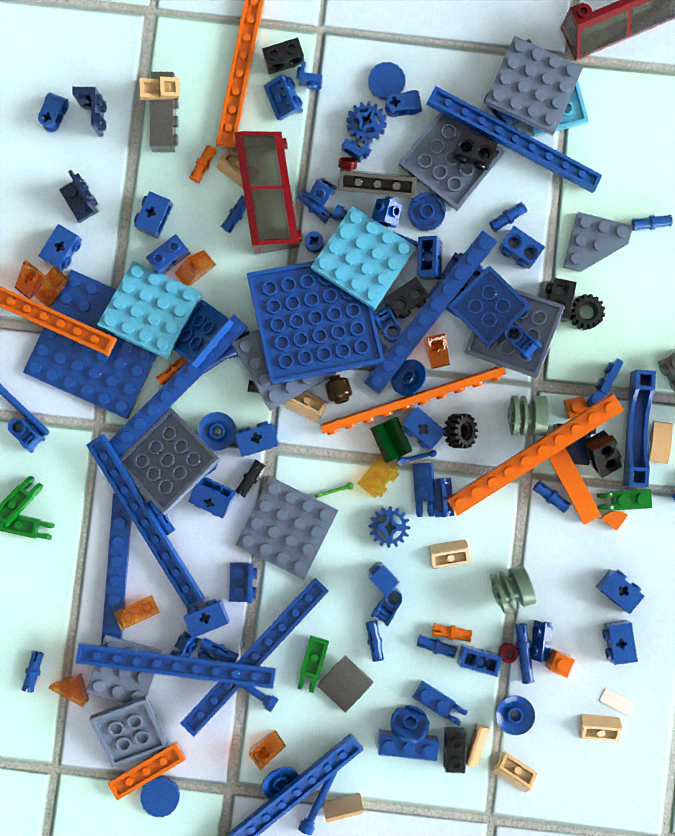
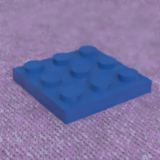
M490 265L448 306L488 347L505 332L508 326L512 325L531 307Z
M201 299L173 349L197 368L234 323Z

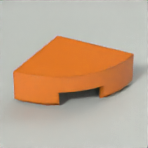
M612 511L604 514L600 519L614 530H618L628 514Z

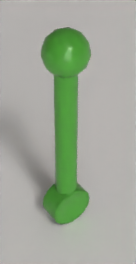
M349 482L345 486L315 494V498L345 489L352 490L354 485Z

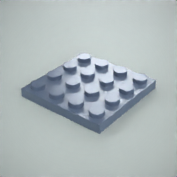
M514 36L484 104L553 136L583 67Z
M440 112L398 165L411 176H416L421 184L440 197L454 210L458 211L503 156L505 151L497 146L488 170H478L469 163L461 164L452 157L462 131L485 139L488 138ZM467 146L461 147L463 152H470ZM479 153V156L481 158H488V155L486 153Z
M514 289L531 307L512 325L521 327L526 333L540 342L542 346L532 353L530 360H527L506 340L505 332L488 347L472 331L464 353L538 379L565 305ZM512 330L509 333V338L517 339L520 333L517 330Z
M259 329L232 343V347L269 411L336 375V373L271 385Z
M171 407L119 458L132 480L164 515H167L221 461L213 450Z
M270 476L236 546L305 579L339 510Z

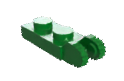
M27 477L0 503V522L6 527L12 523L43 489L44 485L38 483L29 492L26 491L34 482V477Z
M651 489L611 491V493L597 494V498L600 499L611 497L612 505H598V510L612 509L615 511L652 508Z
M18 515L8 527L0 522V531L30 538L51 540L52 535L39 533L38 529L39 526L54 528L55 524L40 521L41 519Z
M310 636L297 689L302 690L305 676L312 677L309 692H314L329 640Z

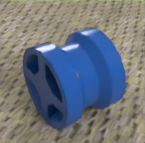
M312 231L305 237V247L311 253L320 252L324 246L323 237L319 232Z

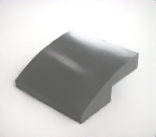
M345 655L318 683L317 687L346 713L374 681Z

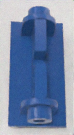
M451 478L434 479L435 518L455 516L454 510L446 499L453 495Z
M534 620L532 628L531 659L541 663L547 662L548 658H550L551 644L545 643V640L552 639L553 626H551V622Z
M183 632L174 646L179 649V652L172 650L171 654L190 657L197 647L199 638H191L189 633Z

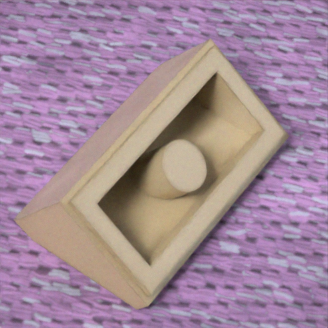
M229 150L219 159L217 169L243 188L238 155ZM248 164L252 183L258 176L259 171Z
M304 392L286 402L284 407L318 423L328 402L308 392Z
M466 539L429 545L432 569L470 563L469 546Z
M582 714L580 739L619 742L623 728L619 717Z
M478 723L475 725L466 753L467 766L471 767L479 764L490 731L489 727Z
M507 752L502 754L493 769L495 774L524 793L532 789L538 774Z
M360 793L323 802L325 821L327 823L364 813V805Z

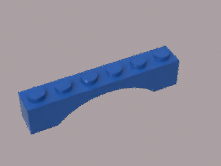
M634 370L630 372L623 486L649 488L650 466L647 439L650 408L655 392L656 371Z

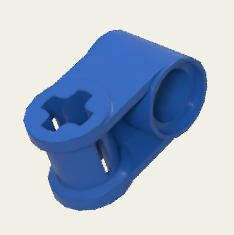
M411 90L388 96L385 106L386 114L390 117L415 115L422 112L419 91Z
M50 92L46 95L44 104L38 114V120L46 131L55 132L59 129L62 119L68 110L69 100Z
M387 304L384 309L377 313L373 312L376 326L380 329L384 338L388 342L394 343L401 335V327ZM389 329H396L398 334L395 337H391L387 331Z
M510 325L505 330L506 340L527 360H530L532 353L542 346L540 342L518 325ZM512 330H517L520 333L517 339L509 338V333Z
M14 418L8 423L9 432L30 453L34 452V448L41 441L44 442L46 440L43 434L25 419ZM18 422H21L23 426L20 432L15 428Z
M393 588L386 596L384 595L374 608L371 617L378 618L385 623V626H388L403 601L401 591ZM391 593L399 595V599L396 602H391L388 599Z

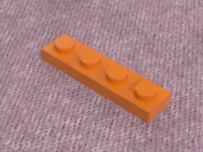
M174 742L167 748L110 780L107 784L118 801L185 761L186 757L178 743Z

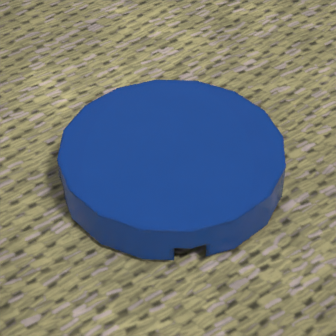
M382 62L371 70L368 77V87L374 96L385 101L391 94L401 93L404 90L405 74L397 64Z
M431 193L419 194L412 199L409 205V221L419 230H435L445 218V205L440 197Z
M405 705V707H399L393 712L390 727L392 733L399 740L406 743H417L428 734L430 722L423 710L416 706Z
M158 776L144 785L140 801L143 809L149 815L165 817L176 809L180 801V791L177 784L170 780V778Z

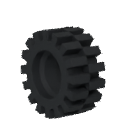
M583 294L573 301L569 319L573 321L572 325L578 326V329L583 328V330L592 329L599 325L605 316V306H602L603 301H599L597 296L593 297V294ZM583 305H589L593 309L592 318L584 319L581 317L580 308Z
M451 414L448 420L445 421L447 426L443 430H446V433L443 434L444 437H447L445 441L449 443L450 447L468 448L475 444L476 441L474 439H477L478 436L475 435V432H478V429H475L477 423L474 422L475 419L471 417L472 415Z

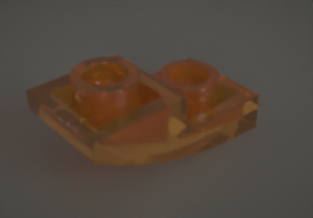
M53 266L42 281L44 283L34 296L47 307H52L59 294L65 288L69 278L56 266Z
M150 595L114 612V615L122 631L160 612L153 596Z

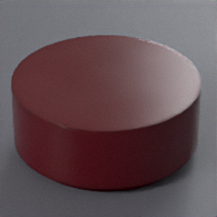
M341 157L338 160V167L344 170H355L357 168V160L351 157Z
M504 643L498 650V654H500L502 661L505 663H513L518 658V649L512 643Z

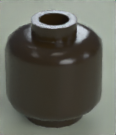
M340 375L330 377V381L325 384L328 399L331 402H335V404L349 401V397L352 395L349 380Z

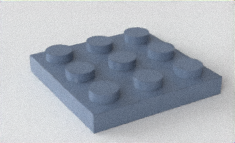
M105 634L102 646L162 652L160 649ZM94 666L86 693L126 703L148 695L154 674Z
M147 695L90 715L91 724L112 767L168 747V742Z

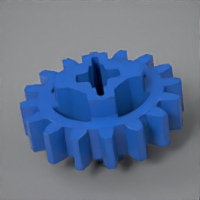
M370 101L365 106L363 102H360V107L353 106L354 112L349 110V117L346 118V123H348L346 129L351 130L350 137L356 136V142L362 139L363 144H365L366 140H369L372 144L373 138L379 140V134L384 135L385 130L383 128L387 126V123L384 122L386 115H382V108L377 110V104H374L372 107L370 106ZM375 116L378 118L379 124L374 120ZM370 118V123H367L363 127V122L366 123ZM354 121L359 126L358 130L354 126Z
M389 506L386 511L384 507H381L382 512L375 511L376 518H370L373 521V524L368 525V527L373 528L370 535L376 536L374 542L380 540V546L387 543V548H390L393 543L395 547H398L397 542L404 543L402 537L409 536L406 530L411 529V527L406 526V523L410 520L403 518L406 514L405 512L398 513L399 508L392 511V506ZM383 515H386V519L382 523H377ZM394 515L399 517L402 524H398L394 521ZM389 518L391 524L395 526L394 529H391L390 535L388 530L384 528V525H388ZM377 530H382L385 533V539L378 534ZM397 531H401L400 535L393 539V535Z

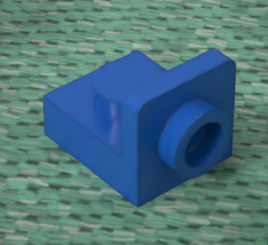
M345 139L342 143V151L356 159L359 163L363 158L366 160L372 151L370 149V141H367L362 149L353 140Z
M322 177L315 181L308 197L323 206L328 198L335 194L338 187Z

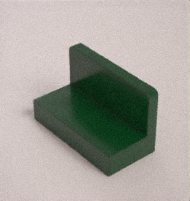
M398 417L370 428L385 463L412 452L411 445Z

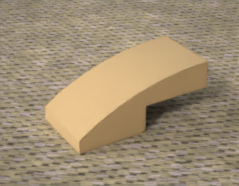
M160 76L159 79H139V98L142 100H163L180 97L179 78Z
M653 421L649 438L651 440L648 453L649 462L668 464L673 437V423Z

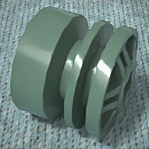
M517 395L511 396L508 407V425L511 436H517L519 432L521 436H525L528 427L531 436H545L549 424L547 397L531 396L528 404L526 396H521L520 401Z
M522 564L509 568L510 578H507L503 571L499 572L501 581H499L495 573L490 575L494 598L504 614L510 612L508 603L512 610L515 611L517 610V600H519L523 607L537 602L532 583Z

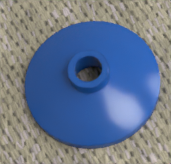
M405 360L391 378V384L395 392L403 396L413 395L418 392L425 383L426 369L417 360Z
M210 413L201 420L198 426V436L212 450L226 449L235 440L236 425L232 418L225 413ZM216 428L221 429L220 435L215 434Z
M513 695L506 697L499 703L496 710V720L499 727L507 734L522 735L533 726L535 711L532 704L526 698ZM512 711L518 712L516 717L511 716Z
M282 767L270 772L262 782L263 794L268 798H272L299 775L298 772L290 767Z

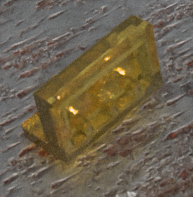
M380 454L357 484L374 498L377 496L381 498L387 490L386 484L389 481L393 483L398 477L399 473L397 471L399 467L395 466L392 462L385 463L382 454Z

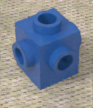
M388 196L385 199H377L372 219L385 227H397L402 205L397 203L395 198Z

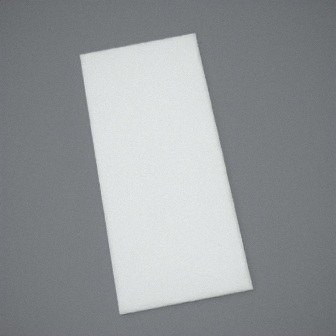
M605 688L599 700L629 717L636 703Z

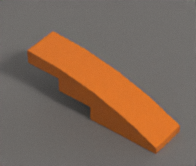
M566 448L548 458L582 523L585 525L600 517L601 514Z

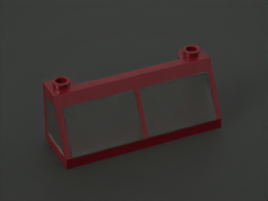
M619 0L595 11H592L588 4L580 3L569 8L560 29L574 60L577 61L675 19V0Z
M234 132L251 242L255 254L300 247L299 241L303 240L301 230H297L284 151L288 149L286 138H282L281 132Z

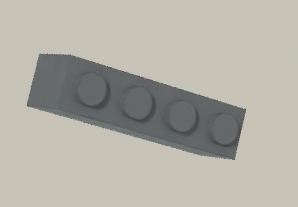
M151 72V79H159L160 76L176 77L174 72ZM179 98L150 100L149 146L153 152H175V146L179 144L178 134H176V127H179V117L176 116V109H179Z
M340 169L338 190L415 197L417 178L416 176Z

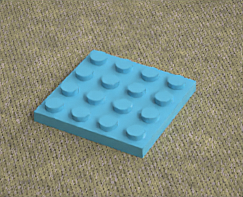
M352 206L312 264L311 269L375 310L409 260L416 246Z
M132 261L97 326L168 360L200 300L202 292Z

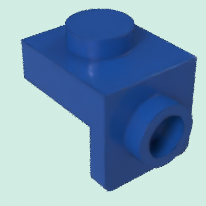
M302 61L301 67L297 68L296 74L300 86H304L309 90L322 89L323 75L307 73L306 62Z

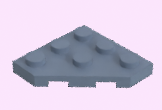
M577 212L563 268L582 272L627 246L630 241L633 225Z

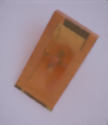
M203 250L187 257L175 274L183 284L190 287L215 267L216 264L206 251Z
M25 260L14 288L30 299L48 277L33 264Z
M442 333L426 337L424 343L431 369L450 365L446 334Z
M82 673L57 680L48 688L82 707L89 701Z
M274 730L251 746L249 756L258 769L262 770L286 745L276 730Z

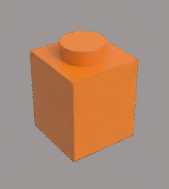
M552 648L550 658H548L545 667L568 678L575 660L569 655Z

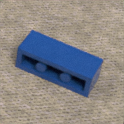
M379 729L378 755L437 761L439 748L437 736L426 735L423 740L417 743H406L396 738L391 730Z

